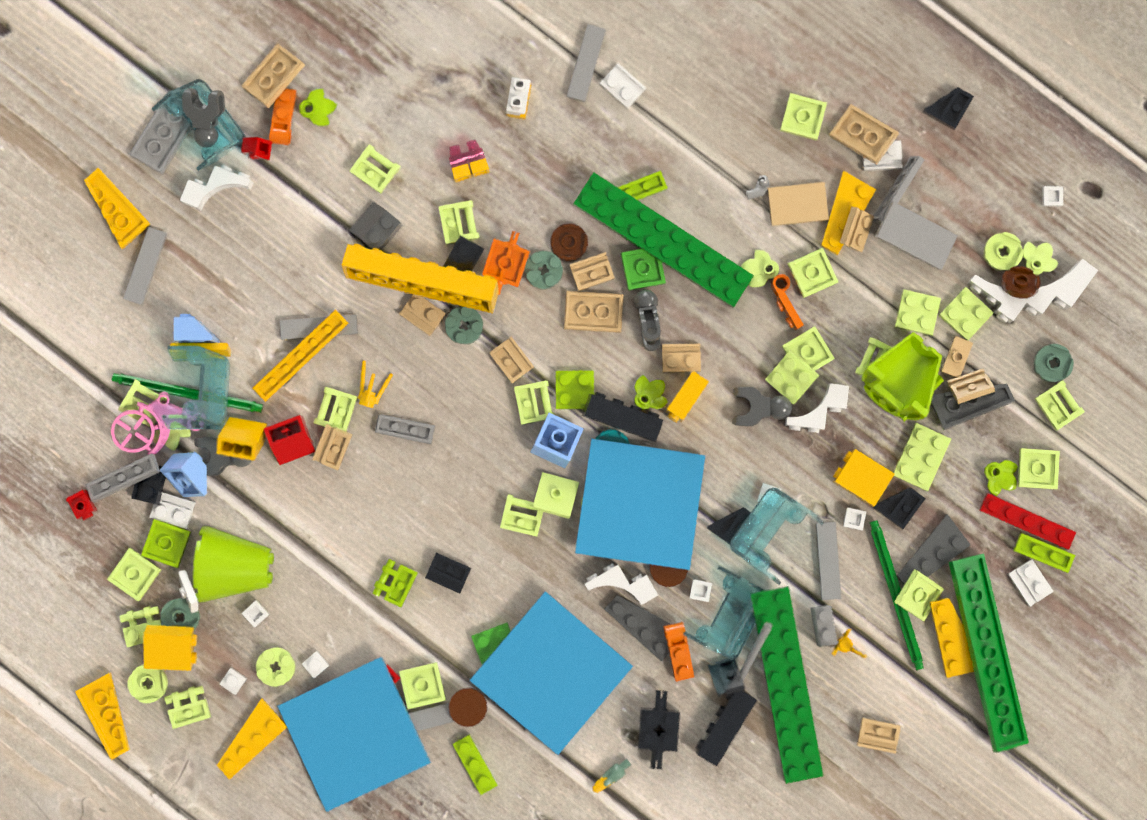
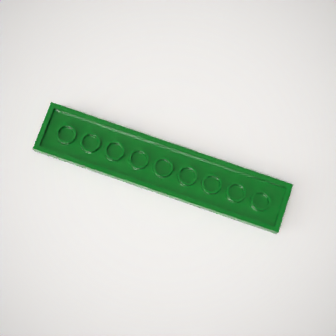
M593 172L573 203V206L732 308L735 307L754 276L595 172Z
M983 553L948 562L993 753L1028 744V736L985 555Z
M789 586L750 593L757 635L759 636L766 622L772 625L760 651L784 781L788 784L824 777Z

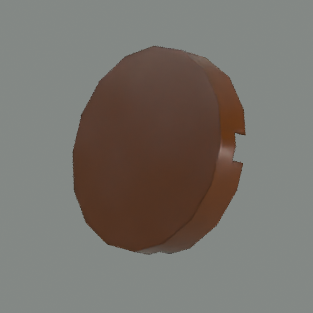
M573 223L562 224L552 233L550 239L551 249L559 259L567 262L575 261L585 254L588 247V237L579 225Z
M1015 266L1003 273L1001 285L1010 296L1027 299L1038 293L1041 281L1040 277L1036 276L1030 268Z
M650 564L652 578L659 585L665 587H674L680 584L686 578L688 572L686 569Z
M463 688L451 697L449 713L458 725L472 727L479 724L485 718L487 701L478 690Z

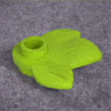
M315 89L310 92L306 100L300 103L299 112L303 117L310 118L313 124L327 126L330 124L327 115L334 112L337 104L330 99L324 98L323 89ZM308 106L312 107L310 112H306L305 109Z
M644 375L638 378L634 386L636 392L634 398L635 405L642 408V410L663 408L668 403L667 399L662 396L665 390V382L663 380L649 382ZM642 397L647 399L646 403L642 402Z
M1004 460L1000 463L991 462L985 467L984 473L988 479L987 487L993 495L997 496L1001 489L1008 491L1016 489L1017 481L1013 473L1018 469L1017 464ZM996 468L997 471H996V474L994 475V474H993V470Z

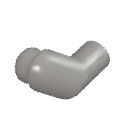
M761 175L758 178L756 187L746 191L748 200L766 194L770 183L767 176Z

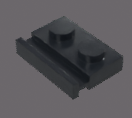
M460 235L443 267L452 266L462 272L467 270L473 271L485 248Z
M160 471L135 483L131 499L159 505L166 477Z
M436 552L425 578L460 594L472 568Z
M734 657L718 661L715 665L708 664L718 697H721V694L726 693L728 695L745 690Z

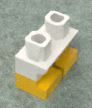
M512 77L506 109L507 117L526 120L531 80Z

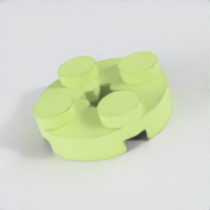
M1008 232L992 236L984 246V260L995 270H1010L1011 267L1017 266L1022 260L1023 249L1020 240ZM1006 247L1008 255L1001 256L999 248Z
M279 647L265 650L259 656L256 663L257 677L266 685L273 687L287 683L293 677L296 668L291 654ZM275 661L279 662L278 666H280L281 669L277 670L276 672H273L271 664H274Z
M144 665L138 666L128 678L130 694L141 703H152L159 700L165 695L168 687V679L164 670L144 669ZM146 678L153 682L150 689H147V686H143Z

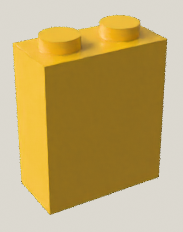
M693 371L666 410V413H668L667 417L675 423L678 421L682 422L709 381Z
M229 417L218 435L216 454L255 461L266 441V434L263 428L267 427V423Z
M856 449L852 450V452L848 451L843 458L844 465L842 468L838 467L833 474L835 478L833 483L871 507H875L895 474Z
M146 626L143 634L144 669L191 671L193 664L197 662V652H194V646L197 645V635H194V627Z

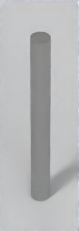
M768 622L764 624L740 670L743 681L772 628V625Z

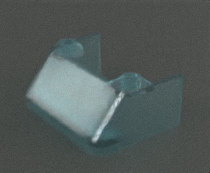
M196 79L168 92L151 109L156 111L166 107L167 111L173 116L179 117L183 115L193 128L191 119L185 115L182 108V94L186 88L196 89L200 101L205 105L208 104V96L213 91L205 81ZM226 108L218 118V125L215 126L218 132L217 142L212 147H203L201 149V154L205 161L196 168L198 171L221 159L239 146L243 138H245L244 132Z
M168 346L167 350L173 361H188L192 365H201L199 399L187 401L182 407V415H162V420L168 429L222 428L227 420L230 363L227 357L200 346Z
M770 488L765 492L732 538L730 548L756 570L780 585L781 581L767 571L771 566V557L763 550L785 520L791 524H799L808 516L821 526L824 522L817 514L778 488Z
M719 566L718 570L727 574L723 580V589L728 593L711 626L703 625L696 632V636L684 632L683 635L724 657L734 660L741 653L755 626L750 593L764 591V589Z

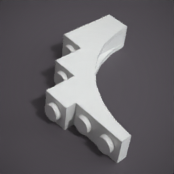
M1082 259L1059 280L1040 287L1036 295L1027 299L1012 297L1002 287L989 283L977 275L971 277L967 284L971 286L970 289L973 292L983 294L987 302L994 306L995 304L998 305L994 311L997 314L996 317L1004 323H1010L1014 321L1023 307H1026L1025 310L1033 316L1043 314L1052 300H1055L1054 303L1061 309L1071 308L1098 270Z

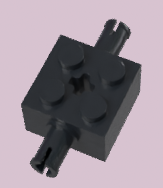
M656 690L655 707H641L638 749H649L651 751L650 769H655L657 761V770H662L663 752H677L680 711L668 710L666 708L668 691L665 690L662 692V698L661 690ZM658 725H661L662 729H664L660 734H657L654 730Z

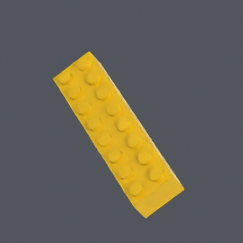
M360 244L347 245L341 264L347 279L491 314L494 312L499 294L498 282L492 276H479L468 270L462 272L452 266H439L435 262L425 263L415 257H409L408 259L398 253H383L380 249L372 248L371 250Z

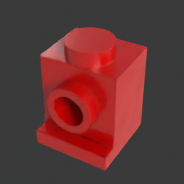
M260 137L243 138L241 153L248 155L250 159L259 160L261 158L270 160L272 141Z
M81 490L66 498L76 519H83L85 521L93 517V513L98 511L94 502L90 500L88 490ZM79 503H83L84 508L82 510H80L78 507Z

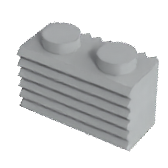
M830 605L810 608L816 643L819 647L838 643L836 630L834 629L836 626H834L833 611Z

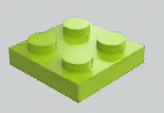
M594 370L556 371V409H584L589 394H594Z
M154 519L141 556L179 568L191 531Z

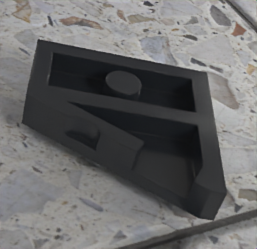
M957 87L929 107H926L923 113L955 130L974 96Z
M908 487L877 503L872 508L903 530L926 498L911 487Z
M742 507L708 525L707 529L737 550L759 518Z

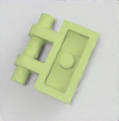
M150 606L144 607L143 610L135 612L131 610L127 611L126 614L120 615L121 623L128 621L130 627L123 628L127 647L144 643L143 634L147 625L161 626V619L154 621L153 615L159 614L158 606L152 608ZM146 618L147 623L137 625L136 619Z
M192 686L186 691H176L165 697L166 704L173 703L175 707L167 710L173 729L211 718L207 700H198V695L204 693L203 686L196 688ZM190 697L191 703L182 706L181 700Z

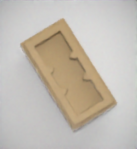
M954 336L941 372L955 378L961 376L973 343Z

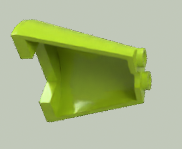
M912 332L866 367L862 374V381L865 383L864 390L874 403L894 416H908V420L924 419L929 412L942 355L935 348L926 347L921 336Z
M202 526L199 532V536H202L201 541L196 543L193 568V586L198 588V593H195L198 602L203 603L267 588L269 584H272L273 573L269 572V565L274 563V553H271V548L210 526Z

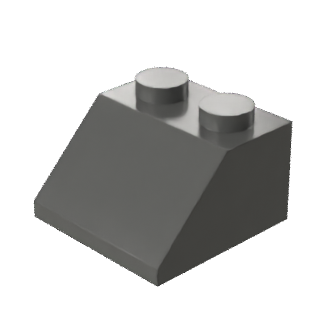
M373 201L349 231L371 249L383 250L403 225L392 214Z

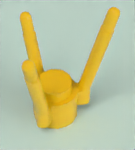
M363 360L358 399H360L359 404L373 408L374 404L379 403L380 397L393 374H389L375 397L376 393L371 392L375 378L374 373L371 375L368 389L364 391L366 361Z
M848 628L843 633V637L837 640L838 643L833 648L832 655L835 656L838 651H851L866 659L867 656L853 648L852 640L848 638L851 629Z

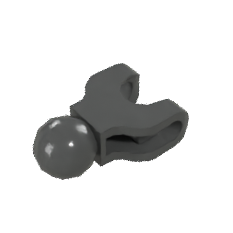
M186 88L182 94V108L185 115L191 119L193 128H196L194 131L195 142L204 148L212 147L218 140V132L215 126L218 125L219 116L225 111L224 93L220 90H214L209 94L208 104L205 105L200 101L196 89Z
M644 289L636 294L634 305L639 311L643 346L648 351H655L659 349L661 344V329L657 313L658 298L651 290ZM647 341H657L654 345L647 343Z
M736 387L733 389L735 397L747 399L751 405L750 411L746 415L735 416L732 419V424L735 426L752 427L758 424L761 419L770 418V415L774 419L782 420L789 417L792 412V403L785 396H775L771 399V397L761 395L754 387Z
M201 437L194 439L196 447L206 448L210 452V461L206 464L207 476H218L228 466L245 467L252 461L216 454L218 438Z

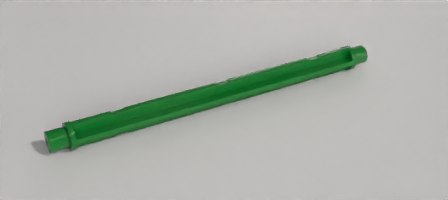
M113 373L112 382H117L120 385L131 386L136 379L141 385L155 392H167L174 396L251 411L253 413L254 411L262 413L263 404H258L256 401L234 398L122 373Z
M878 520L869 522L872 538L912 664H914L916 671L924 669L923 658L908 611L894 602L901 592V588L887 549L882 528L879 527Z

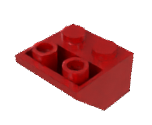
M301 415L263 428L279 465L315 453L316 451L304 417Z

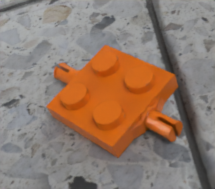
M512 231L509 241L493 239L482 273L483 276L489 275L497 280L498 295H500L503 284L519 287L530 254V250L516 244L520 234L516 231Z

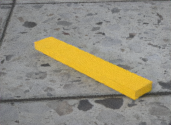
M335 309L252 389L265 402L269 400L349 324L348 321Z

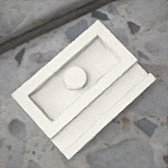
M619 63L599 84L627 110L646 90V87Z
M894 141L877 165L863 157V171L902 169L901 141Z
M162 492L159 505H153L149 518L188 529L196 502Z
M1032 559L1007 574L1028 607H1031L1034 603L1053 592Z

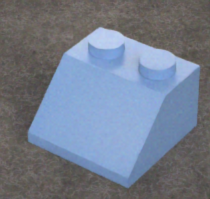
M180 314V317H174V341L178 343H220V340L201 321L195 319V316Z
M548 413L530 453L562 468H566L584 428Z
M195 452L173 454L160 469L162 474L182 497H197L207 494V466L199 454Z

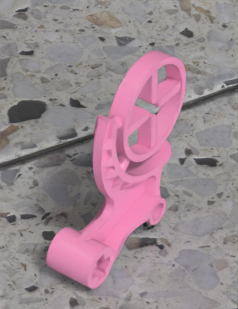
M161 392L158 398L149 405L137 402L138 410H127L120 413L113 421L111 436L116 446L123 451L135 453L146 449L148 455L151 453L156 454L165 445L169 437L171 421L173 419H178L191 430L198 431L203 428L205 417L199 411L191 412L188 409L169 402L170 395L167 392ZM161 397H166L167 400H166V401H162L160 398H161ZM143 410H148L156 418L159 425H154L151 418ZM127 414L140 415L141 417L134 425L135 430L138 429L144 419L149 422L151 426L150 439L138 431L135 432V436L144 441L145 445L139 448L125 447L132 437V433H129L121 444L118 442L114 432L116 423L127 431L131 430L129 425L120 420L121 417ZM196 417H198L200 424H198V423L193 424V423H192V421H193L192 418L195 419ZM160 429L158 442L151 449L149 445L154 438L155 430Z

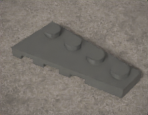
M1008 384L994 385L995 392L960 404L957 403L951 391L933 394L931 405L943 431L1014 403L1015 399Z
M948 514L943 517L938 526L934 528L925 542L921 544L916 553L897 574L903 585L906 584L914 569L929 577L970 546V543Z
M619 595L607 605L605 610L662 662L669 654L663 626L671 624Z

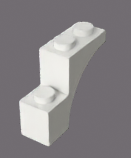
M221 165V167L214 166L207 186L201 180L195 179V181H191L188 179L180 201L183 204L202 210L207 200L215 193L232 187L251 190L253 182L247 174L242 172L235 174L231 172V168Z
M828 384L825 396L817 408L803 416L787 417L784 426H789V430L794 431L807 428L808 432L819 433L820 430H824L827 408H830V412L841 413V410L847 409L849 386Z
M612 563L603 568L604 573L600 575L594 573L586 578L588 582L585 583L588 591L600 586L620 587L634 595L641 605L658 596L647 575L642 576V574H639L632 578V583L629 584L618 564L614 566Z

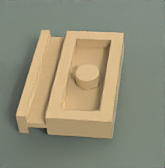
M851 207L840 243L857 252H863L874 216L857 207Z
M606 252L570 264L578 291L615 279Z
M412 295L399 315L431 337L434 330H436L446 316V313L425 298Z
M512 337L489 352L512 384L534 368Z
M662 344V373L701 372L700 344Z
M984 369L947 381L948 387L951 389L958 404L995 392L994 385L988 375L985 374Z
M326 424L312 460L339 470L353 434Z
M862 718L857 746L896 754L901 726Z

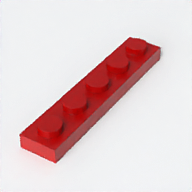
M986 493L979 509L980 512L1066 550L1070 549L1077 533L989 493Z

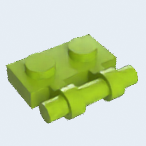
M388 559L386 565H383L381 569L383 572L379 580H376L374 584L375 588L372 594L379 597L383 590L387 592L384 600L402 608L418 572L401 564L396 571L393 569L395 561ZM389 575H392L394 579L389 587L385 583Z

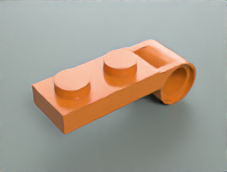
M285 89L275 100L269 141H272V144L290 145L291 125L297 96L296 90Z
M779 274L771 283V288L778 300L776 305L781 312H785L787 316L785 320L788 326L796 331L803 327L804 324L785 293L790 286V279L784 274ZM776 280H783L785 282V288H778L776 286Z
M683 622L663 626L675 681L694 678Z

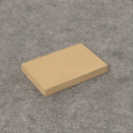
M277 43L241 87L269 108L305 64Z
M852 104L829 134L834 140L876 165L899 135L898 131Z
M825 182L771 187L767 189L771 226L829 220Z
M566 291L564 330L621 333L623 294Z

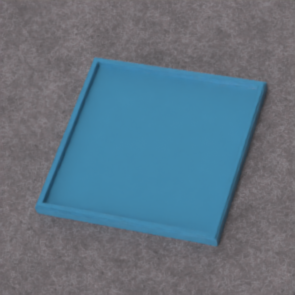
M591 439L575 554L690 570L706 455Z
M545 591L470 678V681L553 752L559 755L632 669L633 665Z
M382 657L278 706L326 812L431 763Z

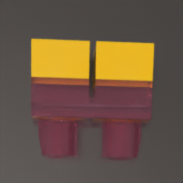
M476 140L466 142L469 151L461 153L459 145L449 147L451 156L449 160L455 183L472 178L467 160L470 163L473 177L490 173L482 147H479Z

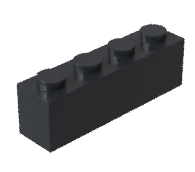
M599 392L589 394L582 413L583 417L652 442L657 441L664 421L659 418V414L651 411L646 414L641 412L642 408L631 405V407L624 406L623 401L615 398L612 401L605 399L606 395Z
M743 690L726 695L727 702L724 706L721 705L715 714L718 717L714 723H709L705 730L707 735L704 740L700 738L695 746L697 749L696 754L716 767L757 702L756 698Z

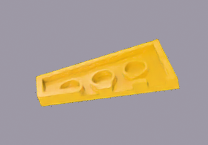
M97 168L84 180L121 249H124L151 224L101 169Z
M844 170L821 243V247L835 255L839 254L844 245L840 243L851 207H857L864 211L876 191L875 188Z
M944 598L929 602L945 676L949 678L974 672L964 627L950 599Z
M110 672L75 691L112 760L129 751L130 747Z
M261 698L217 764V767L229 780L287 728L285 722L263 698Z

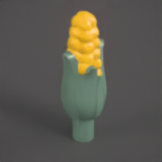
M625 759L621 764L616 763L611 766L592 787L593 792L599 793L624 777L625 770L632 765L628 759Z

